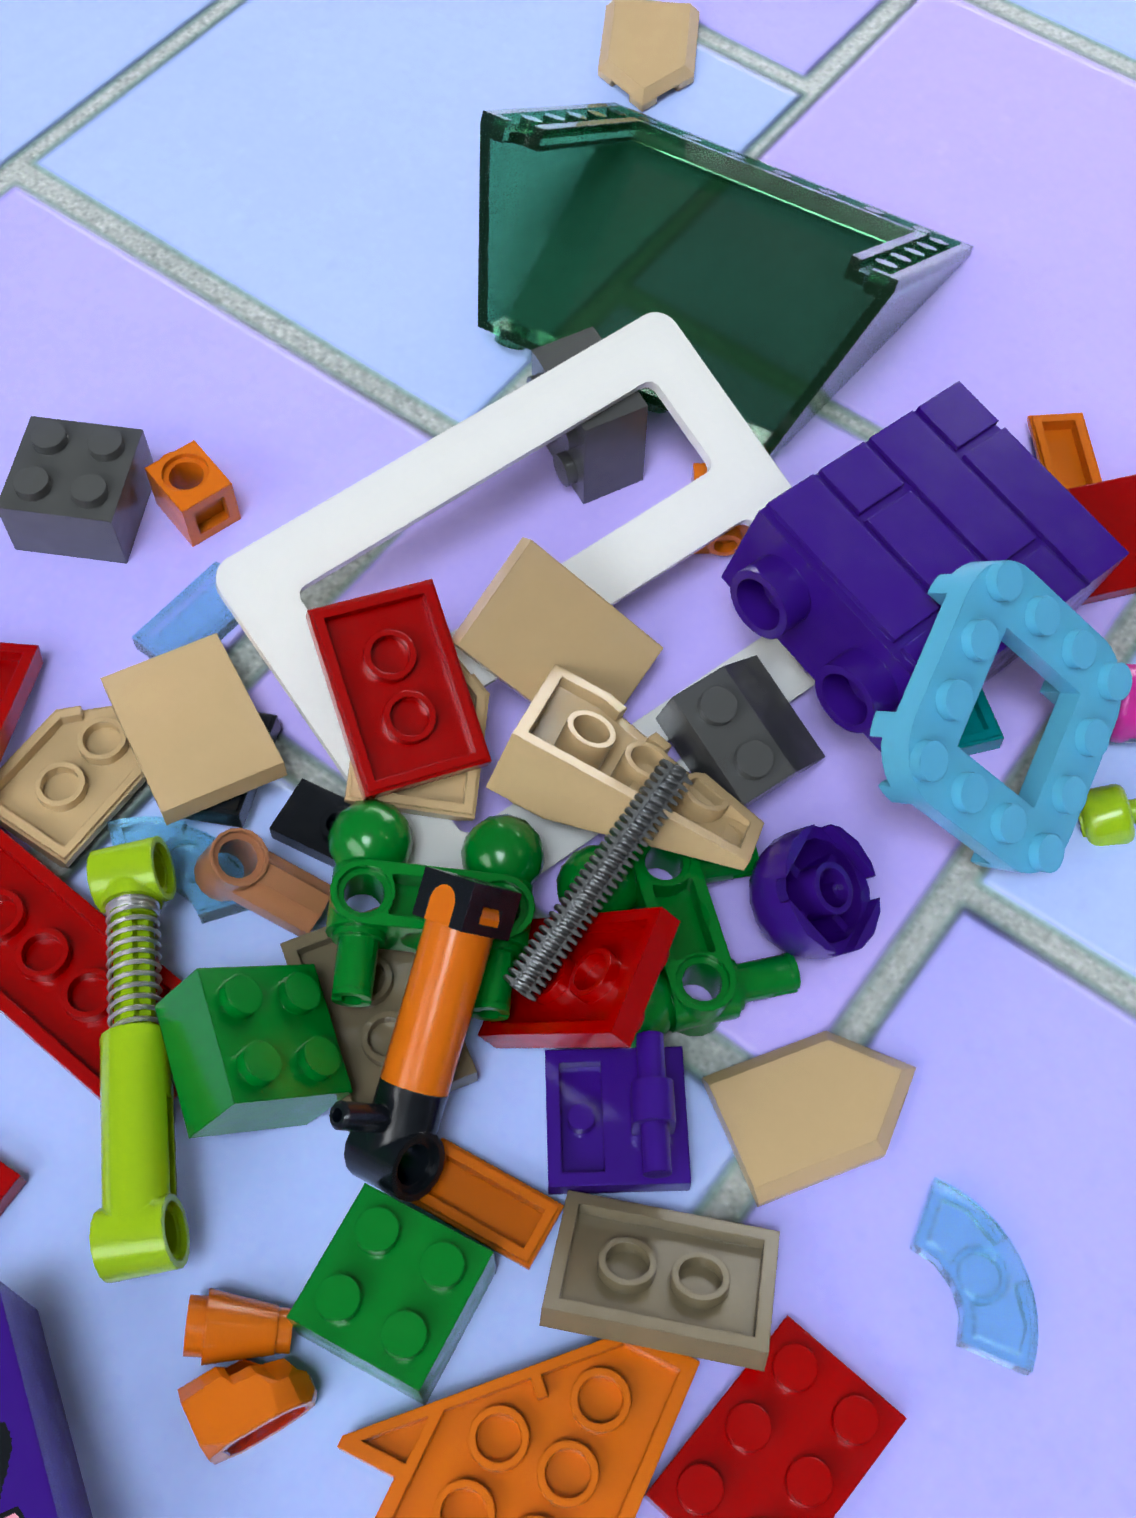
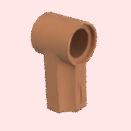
M230 828L220 833L198 857L194 868L195 881L200 890L209 898L221 902L234 901L297 936L311 932L329 901L330 884L268 851L265 843L257 834L244 828ZM229 853L236 856L244 868L243 878L227 875L219 865L218 854Z

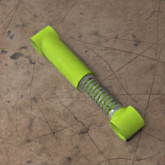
M159 836L91 851L87 858L86 866L91 896L100 912L107 916L105 920L107 924L105 931L107 935L106 945L108 947L106 951L108 958L106 977L109 982L106 988L109 993L106 999L109 1005L106 1011L109 1015L107 1024L110 1028L103 1032L99 1039L101 1208L93 1214L89 1234L90 1251L94 1267L99 1277L105 1283H116L183 1269L187 1264L190 1254L189 1225L185 1210L177 1197L173 1075L154 1006L157 1004L156 1000L159 1002L162 999L159 995L163 991L162 987L158 985L163 978L158 974L162 969L161 964L158 963L162 958L158 952L162 945L158 941L161 933L157 929L161 923L157 918L160 915L164 902L174 899L176 893V873L173 859L168 846Z

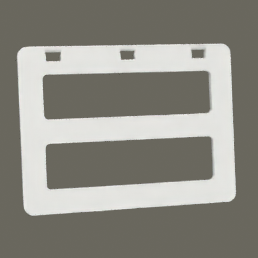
M651 312L643 315L227 557L219 565L216 572V589L219 596L346 781L350 757L306 620L308 609L300 598L303 590L642 388L652 389L657 394L705 462L707 473L561 563L612 606L738 525L750 527L759 510L764 508L769 501L792 487L671 317L660 312ZM456 629V630H454L453 632L450 633L451 638L453 637V635L455 634V632H456L458 629ZM761 637L691 685L725 665L755 655L758 656L788 702H791L814 686L815 680L808 672L805 673L801 664L777 638L767 639ZM455 647L459 660L470 674H475L484 687L498 680L497 677ZM670 699L632 723V725L647 738L657 732L668 742V737L655 718ZM682 758L677 761L686 771H690ZM515 804L510 805L497 814H509L526 820L539 834L545 858L541 874L600 834L543 819ZM401 813L409 823L413 838V849L407 863L463 869L461 849L469 832L458 829L452 820Z

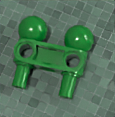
M378 799L356 801L340 812L334 820L328 835L329 852L336 863L333 868L332 883L330 885L325 928L327 936L332 939L333 943L337 944L331 1000L335 1004L346 1007L360 1008L371 1005L378 949L416 953L426 920L413 915L412 912L427 865L407 863L413 849L412 830L409 823L394 805ZM509 814L489 816L468 833L461 849L463 869L427 866L473 877L522 893L509 941L493 940L472 1013V1018L483 1021L497 1022L505 1021L509 1018L512 987L503 979V975L507 974L513 977L508 972V968H514V960L520 961L518 958L519 953L527 955L523 948L524 946L529 947L531 922L535 912L533 884L540 877L545 862L543 845L539 834L526 820ZM366 894L375 898L380 906L371 912H359L353 910L346 902L355 895Z
M639 844L638 846L644 853L633 852L639 860L628 859L634 867L630 868L623 865L629 874L625 875L618 872L624 881L620 882L613 879L619 888L615 889L608 886L614 893L613 896L603 893L608 898V903L598 900L603 905V910L593 907L598 913L663 907L680 921L669 949L668 961L659 974L645 1010L643 1024L636 1034L643 1031H659L665 1036L668 1031H671L672 1033L679 1032L687 1036H703L714 1031L721 1022L739 1018L741 1011L744 1010L745 1003L794 994L798 992L797 989H800L801 979L798 965L794 956L789 953L737 964L731 959L707 887L708 884L750 877L754 864L759 858L756 847L749 864L742 871ZM588 845L573 852L561 866L556 879L558 899L560 897L567 898L564 895L565 890L572 891L569 888L570 883L577 884L574 878L576 876L582 877L579 871L581 869L587 870L584 864L586 862L592 863L589 857L591 855L597 856L594 850L596 848L602 849L599 845ZM659 868L667 871L673 878L661 880L651 875L648 870ZM684 986H701L710 993L712 999L709 1001L696 1000L686 993ZM636 1035L630 1048H636Z

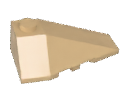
M555 664L511 734L486 788L543 819L604 835H611L609 830L612 827L616 828L614 823L618 820L621 821L619 816L623 813L626 814L624 809L628 806L631 807L629 802L635 800V794L640 793V787L645 786L644 782L650 779L649 775L654 772V768L659 765V761L664 758L674 765L678 763L667 754L672 745L662 736L655 732L647 738L623 718L627 707L613 695ZM687 771L688 778L694 784L691 786L686 782L683 783L689 791L678 790L684 798L680 799L674 796L673 798L679 805L675 806L670 802L668 803L674 812L670 813L665 809L663 810L669 819L666 820L659 816L658 819L664 824L663 827L654 823L653 826L659 831L658 834L649 830L648 832L654 838L653 841L646 837L643 839L650 847L744 871L751 860L764 822L707 774L699 772L690 774Z

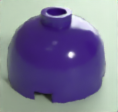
M813 824L785 833L773 840L754 864L749 879V902L755 921L767 940L780 950L793 956L810 960L828 959L862 949L874 935L880 915V898L870 900V889L866 880L876 876L872 862L860 843L839 826L830 824L818 827Z

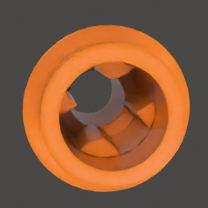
M213 1288L209 1289V1295L190 1294L183 1357L202 1358V1366L274 1356V1354H290L293 1326L287 1316L292 1308L279 1307L277 1304Z

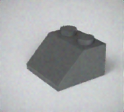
M757 655L725 665L676 694L655 718L691 773L707 774L746 808L826 757Z

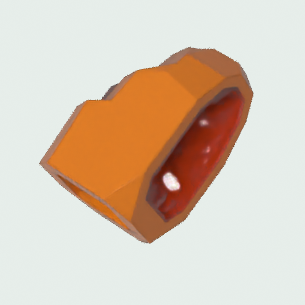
M285 1358L261 1365L243 1359L228 1367H214L177 1389L181 1405L198 1444L207 1459L214 1465L242 1454L278 1433L312 1409L316 1404L317 1389L311 1375L307 1371L297 1369Z

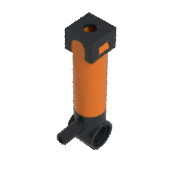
M427 866L424 870L412 912L413 915L426 920L373 1102L364 1103L340 1100L335 1102L329 1114L330 1123L335 1130L350 1131L344 1149L345 1164L350 1173L406 1202L419 1200L428 1194L437 1183L443 1170L445 1152L443 1143L437 1134L493 940L509 941L522 893L473 877Z

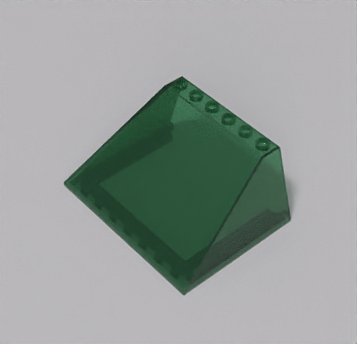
M615 102L483 110L480 120L478 327L495 334L494 340L502 346L515 350H524L525 348L533 350L592 326L600 337L604 339L647 313H664L677 323L769 455L786 446L970 257L974 248L973 245ZM642 388L638 390L648 405V411L655 413H666L668 411L652 389Z

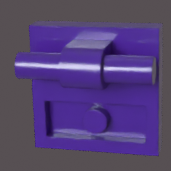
M643 1031L636 1034V1048L545 1050L548 1195L567 1194L568 1190L587 1194L690 1190L691 1171L682 1046L664 1047V1034L662 1032Z

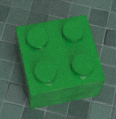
M314 964L197 968L154 1005L189 1139L307 1125L330 1109L335 1102L344 1099L353 1092Z
M364 1183L287 1318L300 1336L417 1402L426 1405L496 1274L494 1252Z

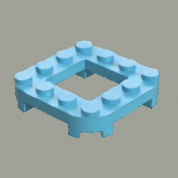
M1012 560L970 562L961 566L952 574H939L930 586L927 594L941 605V608L897 711H876L870 736L882 738L881 756L884 773L887 778L878 786L891 802L912 804L973 850L971 862L976 865L1020 873H1053L1060 868L1063 862L1065 848L1071 838L1079 815L1086 804L1088 792L1102 757L1109 746L1110 737L1119 715L1121 700H1124L1130 693L1132 674L1125 663L1117 661L1108 642L1027 566ZM1001 641L1045 679L1040 693L1055 705L1019 795L958 747V743Z

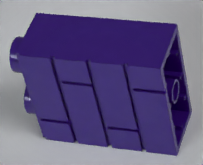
M960 381L918 406L916 411L912 410L874 434L867 442L860 443L827 464L817 474L810 475L769 501L764 508L758 511L721 576L730 587L733 605L742 621L761 637L767 639L777 638L815 680L817 697L828 716L847 731L864 733L880 752L882 738L870 736L872 721L876 711H897L941 608V605L927 594L930 586L939 574H952L961 566L974 561H1016L1027 566L1076 611L1129 554L1006 427L1000 429L996 425L999 420ZM1002 641L984 683L1019 657Z

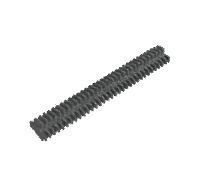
M664 758L659 761V765L649 775L650 779L644 782L645 786L640 787V793L635 794V800L629 802L631 807L628 806L624 809L626 814L623 813L619 816L621 821L618 820L614 823L616 828L612 827L609 830L611 835H605V841L600 842L599 846L602 849L596 848L594 850L597 856L591 855L589 857L592 863L586 862L584 864L587 870L581 869L579 871L582 877L576 876L574 878L577 884L570 883L569 888L572 891L565 890L564 895L567 898H559V902L563 906L560 904L554 905V909L558 913L554 911L549 912V916L553 920L549 918L544 919V923L548 927L544 925L539 926L538 929L543 934L539 932L533 934L539 942L534 939L528 941L534 949L524 946L523 950L527 955L519 953L518 958L522 962L518 960L513 962V965L518 970L513 967L508 968V972L513 977L507 974L503 975V979L511 987L534 1002L537 1001L538 998L532 991L540 995L543 991L537 984L543 987L548 985L542 977L548 980L553 979V976L547 970L553 973L558 972V969L552 963L562 966L563 961L558 956L564 959L568 958V954L563 949L569 952L573 951V947L568 941L574 945L579 943L573 934L579 938L584 936L578 927L585 931L589 929L583 921L590 924L594 922L588 915L591 914L595 917L599 915L593 907L603 910L604 907L598 900L608 903L609 900L603 893L610 896L614 894L608 886L615 889L619 888L613 879L620 882L624 881L618 872L625 875L629 874L623 865L630 868L634 867L628 859L639 860L633 852L644 853L638 846L639 844L645 847L649 846L643 839L644 837L653 841L654 838L648 831L650 830L658 834L659 831L653 824L655 823L661 827L664 825L658 817L660 816L666 820L669 819L663 810L665 809L670 813L674 812L668 803L670 802L678 806V802L673 797L684 798L678 790L689 791L683 783L686 782L691 786L694 784L688 778L685 769L678 764L674 765Z

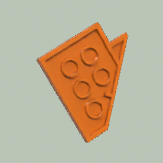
M602 1339L345 1434L341 1437L337 1447L345 1454L393 1478L375 1518H635L700 1361L686 1355Z

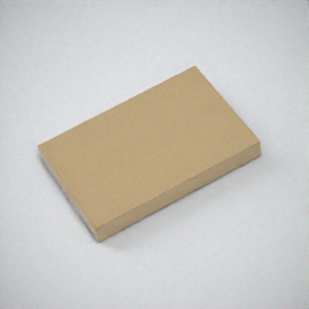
M524 537L521 538L452 637L455 647L530 703L556 664L610 693L624 705L663 650L659 643L533 540Z
M217 633L100 678L166 825L287 776L284 761Z

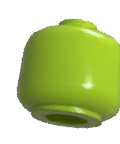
M1118 784L1090 788L1086 804L1079 815L1083 837H1087V840L1095 846L1123 845L1132 842L1135 837L1136 798L1128 800L1124 788Z

